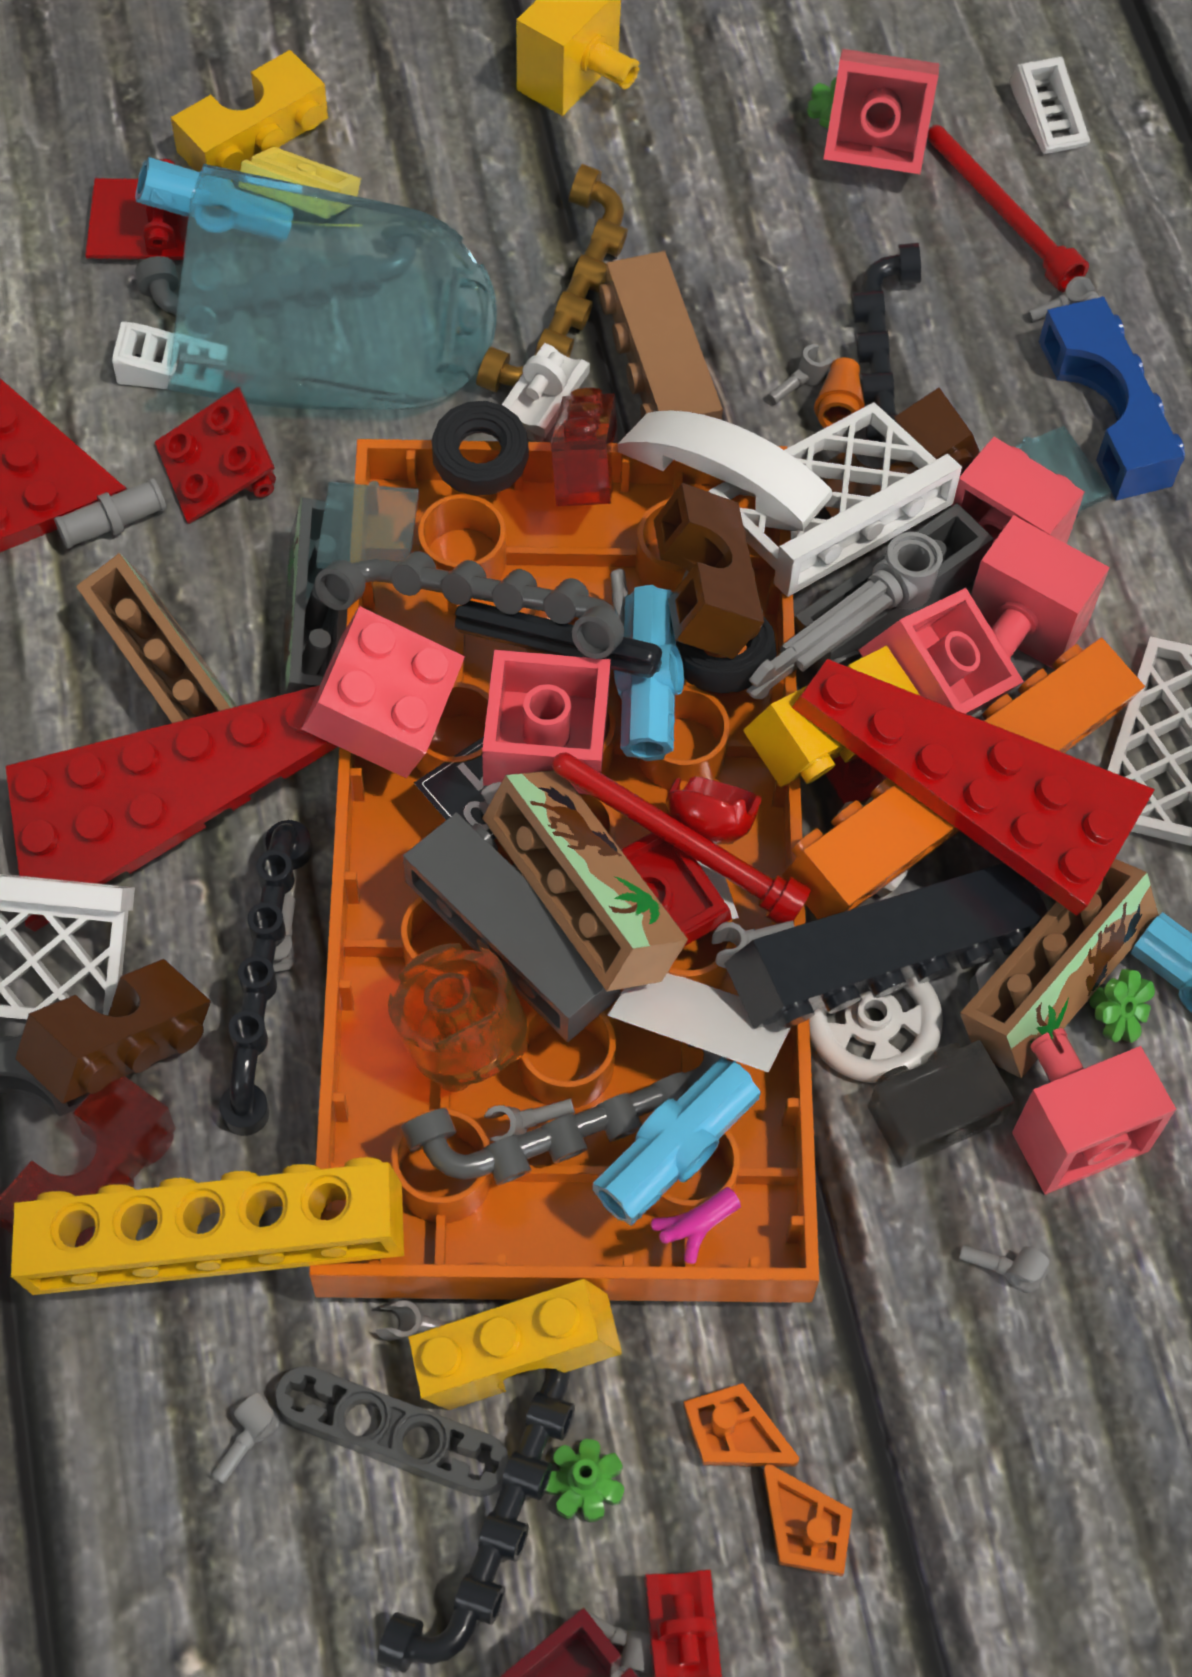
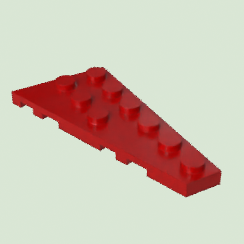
M0 378L1 553L57 530L54 521L55 517H61L97 502V495L108 492L112 496L127 490V488Z
M829 659L824 662L792 706L798 713L1076 916L1089 905L1155 790Z
M320 685L7 765L6 774L19 876L105 884L123 872L131 874L206 828L205 822L226 809L231 808L234 811L252 800L250 795L279 777L285 780L331 752L338 746L301 729ZM32 914L25 920L26 927L34 932L50 923L44 915Z

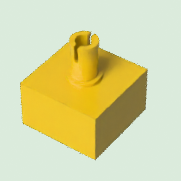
M536 0L516 19L517 91L557 114L564 116L602 76L614 82L620 88L628 89L634 83L640 68L638 66L640 62L619 51L621 0Z

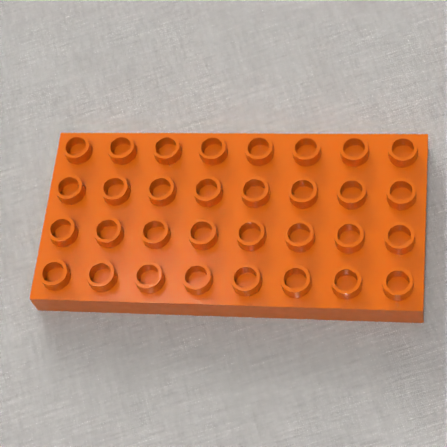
M357 439L350 562L355 563L372 559L402 562L411 553L421 551L433 559L436 569L452 571L462 561L471 560L478 563L484 569L486 578L501 581L513 570L522 569L529 572L535 578L537 587L554 590L565 579H577L586 586L590 597L604 600L613 606L610 574L617 569L625 571L628 595L634 591V587L654 585L661 589L672 590V592L676 590L682 582L686 570L676 564L660 559L653 520L681 483L708 492V490L725 481L675 460L664 471H661L619 453L618 443L528 442L529 458L522 476L510 488L496 494L474 496L456 491L442 480L433 464L432 440ZM462 441L459 451L470 462L477 464L487 463L499 455L501 445L498 441ZM778 446L783 450L788 448L787 446ZM738 495L730 499L738 502L740 508L756 510V497ZM769 527L764 529V534L778 547L791 540L790 530ZM747 543L752 568L755 572V582L761 609L763 610L764 617L774 630L777 657L781 654V646L795 636L793 594L787 597L774 584L775 570ZM365 583L364 594L347 608V626L359 606L459 653L465 656L428 750L407 778L343 748H339L316 1166L320 1169L345 1167V1163L348 1160L361 1157L376 1158L383 1163L389 1162L402 1182L404 1256L310 1266L309 1275L315 1298L521 1300L581 1279H586L607 1293L609 1301L812 1303L819 1283L809 1019L790 1028L769 1073L737 1062L751 1075L753 1082L761 1091L759 1100L718 1139L719 1144L716 1150L698 1172L685 1182L681 1183L677 1180L632 1226L615 1218L603 1206L592 1188L593 1182L636 1141L637 1132L613 1142H609L605 1130L584 1137L588 1148L585 1152L559 1163H553L549 1151L527 1159L531 1172L502 1185L496 1184L492 1173L465 1180L446 1176L433 1167L423 1149L410 1152L400 1127L406 1122L430 1111L447 1108L456 1129V1134L446 1139L448 1145L459 1154H472L494 1143L490 1138L503 1136L510 1129L511 1123L507 1114L493 1119L484 1118V1114L493 1106H510L522 1111L571 1099L575 1110L574 1114L596 1107L598 1104L617 1095L630 1094L651 1086L670 1075L691 1071L700 1066L704 1053L703 1049L689 1047L688 1044L608 1016L616 1001L567 1042L405 882L403 855L446 821L414 782L444 762H464L482 755L483 747L472 754L453 757L484 737L494 650L546 653L459 632L455 628V611L460 605L448 601L443 593L421 589L417 594L407 596L397 591L391 583ZM473 598L470 600L495 606L494 602L478 600ZM522 608L519 611L550 619L544 611ZM575 617L568 624L574 625L579 618ZM745 645V646L743 647V649L738 653V655L741 654V653H743V652L746 650V648H747L746 645ZM704 650L705 653L710 656L718 658H727L725 656ZM610 669L601 773L668 814L666 799L676 778H681L680 790H683L689 779L695 776L739 787L761 796L762 801L748 834L733 844L718 846L772 879L776 875L783 878L781 875L796 859L791 849L802 839L800 778L780 787L743 732V729L770 704L797 691L796 670L769 690V694L763 699H754L746 692L747 689L730 693L704 691L690 684L684 678L682 693L675 695L674 751L667 753L664 759L644 761L635 757H627L620 748L622 699L618 694L615 684L614 670ZM579 794L620 849L651 833L592 795ZM494 839L498 847L497 852L513 865V860L498 839ZM726 879L739 917L728 922L740 925L745 931L776 925L775 922L765 917L767 910L758 906L759 898ZM805 904L793 921L795 927L806 923ZM715 929L684 946L667 972L739 996L727 969L718 966L715 962L717 953L725 949H734L737 946L730 941L712 944V936ZM654 1111L639 1116L642 1125ZM552 1120L538 1123L537 1126L527 1128L526 1133L538 1129ZM725 1187H729L737 1195L741 1208L707 1232L699 1247L696 1263L689 1264L684 1261L687 1237L674 1242L662 1243L659 1239V1234L662 1231H654L652 1229L651 1221L653 1218H668L686 1213L701 1205ZM336 1200L329 1203L321 1214V1220H331L340 1215L345 1208L346 1200Z

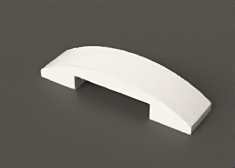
M674 410L649 412L618 443L619 453L661 471H664L675 460L756 494V511L802 531L832 498V489L795 457L753 432L714 417Z

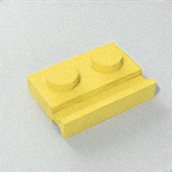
M274 146L252 156L251 161L243 160L239 180L327 213L331 209H337L358 197L361 181L359 177Z

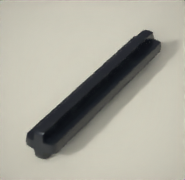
M469 601L456 608L455 628L461 633L546 654L587 657L577 649L573 642L572 624H559L551 619L521 612L505 614L496 606L475 601ZM623 637L622 642L609 656L602 659H611L610 669L651 678L661 668L662 649L656 644Z

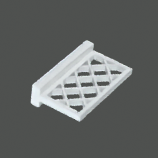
M873 402L784 450L807 466L818 477L842 480L841 493L832 492V498L825 505L826 507L839 508V514L828 520L814 518L802 531L754 509L740 508L747 543L775 570L774 584L789 597L952 505L962 466L949 454L935 459ZM871 424L885 437V442L854 438V433ZM821 450L845 453V462L842 465L813 461V455ZM852 454L883 458L882 470L851 466ZM890 459L912 462L919 470L911 474L889 471ZM849 481L879 485L880 491L870 497L848 494ZM723 482L708 490L710 493L727 499H732L738 495L756 497V494L728 482ZM769 527L797 531V537L778 547L764 534V529Z
M1150 636L1137 676L1145 687L1128 704L1108 771L1120 775L1122 769L1126 778L1146 785L1145 781L1169 771L1181 789L1159 800H1156L1152 794L1131 832L1192 846V827L1172 823L1165 813L1166 810L1184 801L1189 800L1192 804V784L1178 766L1192 759V745L1171 755L1159 739V736L1182 726L1192 740V707L1184 710L1172 694V692L1192 684V645ZM1158 656L1180 661L1187 672L1164 682L1154 669L1156 658ZM1149 681H1150V683L1152 684L1153 688L1147 690V687H1148V684H1149ZM1162 698L1173 713V716L1150 726L1141 714L1140 709ZM1136 725L1140 731L1133 734ZM1148 742L1160 760L1136 771L1126 757L1127 751Z
M0 874V911L19 913L9 922L0 912V940L7 935L27 960L6 979L3 980L0 977V994L9 1003H0V1017L27 1020L29 1013L51 1005L58 999L61 1001L70 997L67 992L90 973L105 990L103 1014L108 1016L120 976H122L128 911L133 910L135 887ZM32 914L44 915L59 933L56 938L36 954L15 930L18 925ZM58 917L77 918V920L66 928ZM89 920L112 922L110 947L92 960L72 934ZM65 941L85 967L61 986L41 960ZM108 959L106 977L98 966ZM32 967L53 992L52 995L37 1007L24 1006L9 988L10 985Z

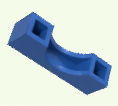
M1104 296L1048 309L1038 342L1057 381L1074 382L1095 390L1108 401L1115 412L1117 422L1106 429L1096 458V462L1115 501L1173 487L1181 464L1185 459L1184 445L1180 436L1176 433L1173 434L1164 416L1163 402L1157 393L1152 392L1144 376L1141 358L1138 354L1132 353L1124 337V327L1120 317L1116 314L1113 315Z

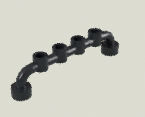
M919 243L898 244L897 255L880 258L871 264L863 275L862 292L852 293L854 323L865 322L866 332L857 333L858 363H870L871 373L861 374L864 404L875 402L895 422L894 417L897 413L894 401V379L890 366L888 330H886L882 282L889 276L898 275L900 285L921 283ZM871 424L865 427L866 440L885 442V437ZM890 459V465L897 460Z
M294 820L280 821L268 830L265 837L267 852L263 853L257 861V872L262 892L260 903L251 908L247 917L253 940L251 956L246 958L238 969V977L244 994L242 1009L231 1018L228 1027L235 1050L230 1087L223 1093L219 1109L226 1128L240 1136H249L259 1132L269 1119L270 1112L266 1095L258 1086L254 1085L258 1055L268 1045L264 1017L267 1000L272 998L277 990L273 963L276 947L284 941L286 936L282 914L284 897L294 886L293 870L304 866L312 855V843L308 829L300 822Z
M544 1368L545 1378L540 1392L535 1394L526 1417V1428L517 1451L512 1453L505 1468L502 1489L494 1510L488 1514L483 1524L478 1541V1551L469 1573L464 1576L458 1588L454 1601V1612L449 1625L441 1634L425 1637L422 1636L423 1621L400 1612L394 1613L386 1626L380 1642L377 1656L379 1664L405 1673L412 1662L432 1665L450 1660L465 1648L475 1631L478 1621L492 1625L497 1619L505 1596V1586L493 1581L502 1558L517 1562L525 1547L529 1524L517 1519L526 1496L540 1501L549 1484L552 1463L541 1460L549 1436L563 1441L573 1420L575 1404L564 1400L568 1389L570 1371L563 1373L557 1369Z

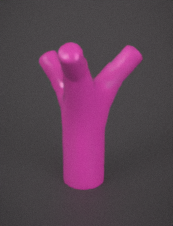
M725 1187L704 1203L686 1213L668 1218H653L651 1227L654 1231H662L659 1234V1239L662 1243L674 1242L687 1237L684 1261L694 1264L697 1260L701 1242L707 1232L740 1209L741 1204L733 1190Z

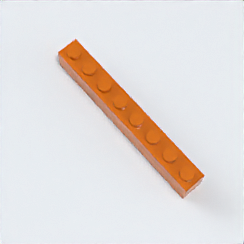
M1101 637L1084 650L1078 644H1075L1052 664L1056 669L1048 675L1043 668L1038 670L1017 689L1021 694L1013 700L1008 693L1003 695L989 706L982 716L987 723L1066 753L1120 713L1141 692L1145 685ZM886 778L870 793V796L874 799L864 807L858 800L852 802L831 821L835 828L825 835L819 828H816L801 839L791 849L796 859L781 876L785 880L791 876L811 888L805 905L817 919H822L857 908L960 830L889 778Z

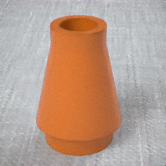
M842 357L835 359L831 363L829 374L815 401L814 412L823 428L865 407L860 382V366L851 358Z

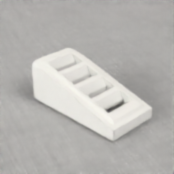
M1063 57L1018 64L1009 83L1042 153L1048 154L1088 146L1090 139ZM1047 86L1049 91L1038 93L1037 88ZM1054 100L1056 104L1043 107L1041 102ZM1061 115L1063 119L1047 122L1046 117ZM1068 129L1070 133L1068 136L1053 138L1051 134L1053 131Z
M121 322L112 363L117 384L219 395L228 353L226 347L138 323ZM155 356L163 357L162 363L155 362ZM177 359H185L183 369L175 367ZM198 361L206 362L204 375L195 373Z

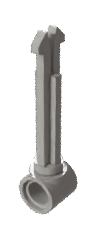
M905 532L894 537L889 543L885 558L874 566L872 575L868 577L867 582L784 643L780 648L781 654L771 661L765 660L749 679L753 685L746 692L754 699H763L769 694V690L797 668L802 672L884 610L892 609L893 607L915 609L924 605L931 596L943 560L942 551L937 542L919 532Z

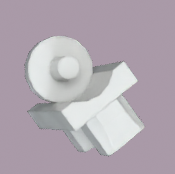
M547 343L543 344L536 356H532L527 360L522 370V376L502 403L503 406L519 417L527 431L528 439L533 442H542L590 372L589 362L582 359L568 358Z

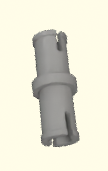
M152 478L148 482L112 496L108 492L97 495V502L61 517L57 516L54 518V521L66 548L70 549L76 544L109 531L113 535L124 532V525L157 511L166 510L167 507L157 482Z

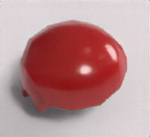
M691 777L683 790H680L681 778H676L666 799L668 815L717 845L733 844L751 830L762 801L761 796L739 787L703 777Z

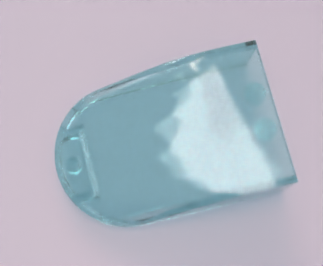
M203 164L190 197L167 390L220 399L236 387H240L247 404L295 409L410 410L434 405L449 398L469 382L479 370L488 348L492 346L497 324V307L493 285L484 264L479 265L471 252L462 243L464 238L446 223L422 211Z

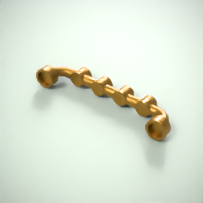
M582 164L577 171L570 190L569 202L588 209L594 200L604 207V215L602 219L599 218L595 225L590 243L584 255L580 256L567 290L562 292L558 300L554 316L548 328H545L541 334L534 356H536L543 344L547 343L553 346L559 353L568 358L570 357L574 339L567 337V333L570 327L583 330L593 304L592 301L585 299L588 290L599 293V285L606 283V263L603 260L606 254L618 257L627 237L628 229L620 226L624 215V207L620 196L613 188L600 181L602 171ZM490 346L480 365L476 385L495 393L499 390L501 384L514 387L523 374L524 366L516 367L509 365L511 355Z

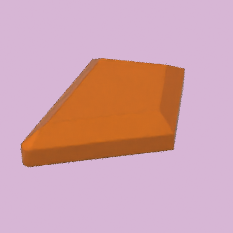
M743 1383L683 1402V1407L703 1465L766 1466L771 1464L778 1467L797 1466L799 1456Z
M767 1464L763 1474L779 1565L843 1577L853 1509L777 1467Z

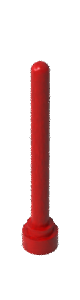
M933 125L929 128L928 141L1044 261L1043 268L1045 269L1046 279L1059 292H1066L1068 283L1074 277H1085L1089 269V263L1075 248H1067L1064 245L1057 246L942 126Z
M562 752L554 757L552 767L556 774L759 898L758 906L767 910L765 917L776 924L794 921L811 892V888L791 876L787 880L778 875L774 879L768 877L573 755Z

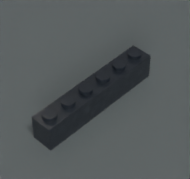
M1001 863L753 939L724 964L754 1029L777 1021L781 1029H787L814 1016V1009L825 1006L829 1014L835 1013L861 1000L860 994L871 991L874 998H880L907 984L905 979L915 976L919 984L925 983L948 972L951 969L950 964L959 962L962 969H967L994 955L992 950L998 948L1002 949L1004 955L1012 954L1046 915L1048 910L1036 886L1005 863Z

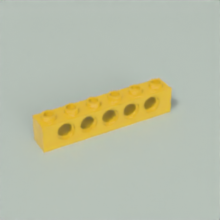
M370 1157L354 1158L348 1160L345 1163V1167L320 1169L309 1164L291 1165L284 1168L282 1174L258 1176L248 1171H233L223 1174L219 1181L201 1183L188 1178H170L161 1181L159 1187L137 1190L127 1185H107L99 1188L98 1194L74 1196L71 1193L51 1191L39 1194L36 1201L14 1203L11 1277L32 1295L404 1256L402 1182L389 1162L383 1163L379 1159ZM336 1200H346L345 1208L340 1215L331 1220H321V1214L329 1203ZM278 1206L283 1207L280 1218L274 1224L267 1227H259V1221L267 1210ZM214 1213H220L219 1221L212 1230L197 1234L199 1224L205 1217ZM151 1220H158L156 1229L149 1237L143 1240H136L139 1229L145 1223ZM96 1226L93 1237L86 1244L75 1247L79 1234L89 1227Z

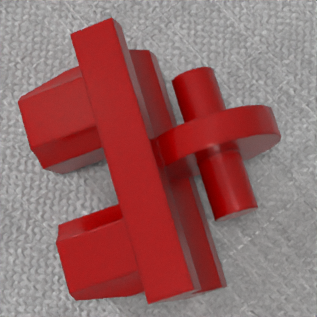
M711 1570L679 1574H646L644 1584L653 1677H722Z

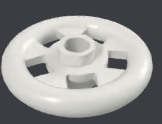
M915 976L905 979L907 984L902 988L910 994L916 1004V1007L907 1012H902L899 1002L891 995L896 991L880 998H874L871 991L860 994L861 1000L845 1009V1024L828 1023L825 1006L814 1009L815 1015L809 1018L810 1043L829 1067L857 1081L887 1083L913 1074L934 1054L942 1034L943 1016L941 1004L930 982L919 984ZM869 1008H876L883 1013L884 1019L872 1021L866 1017L864 1011ZM900 1028H905L916 1037L910 1047L904 1052H900L889 1043L897 1036ZM854 1037L859 1042L874 1045L875 1048L871 1058H862L847 1051L846 1047L850 1038Z

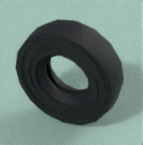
M489 401L466 402L450 409L438 421L431 439L433 464L442 480L456 491L474 496L493 495L510 488L522 476L529 458L527 431L519 417L505 406ZM474 433H485L492 435L498 440L501 445V451L494 460L477 464L468 461L462 456L459 451L461 442L467 436Z
M764 617V623L758 635L754 639L749 640L746 644V650L734 659L713 657L706 654L703 649L676 641V646L683 663L684 678L687 682L701 690L715 693L740 692L751 687L753 684L749 679L765 660L771 661L776 657L773 627Z

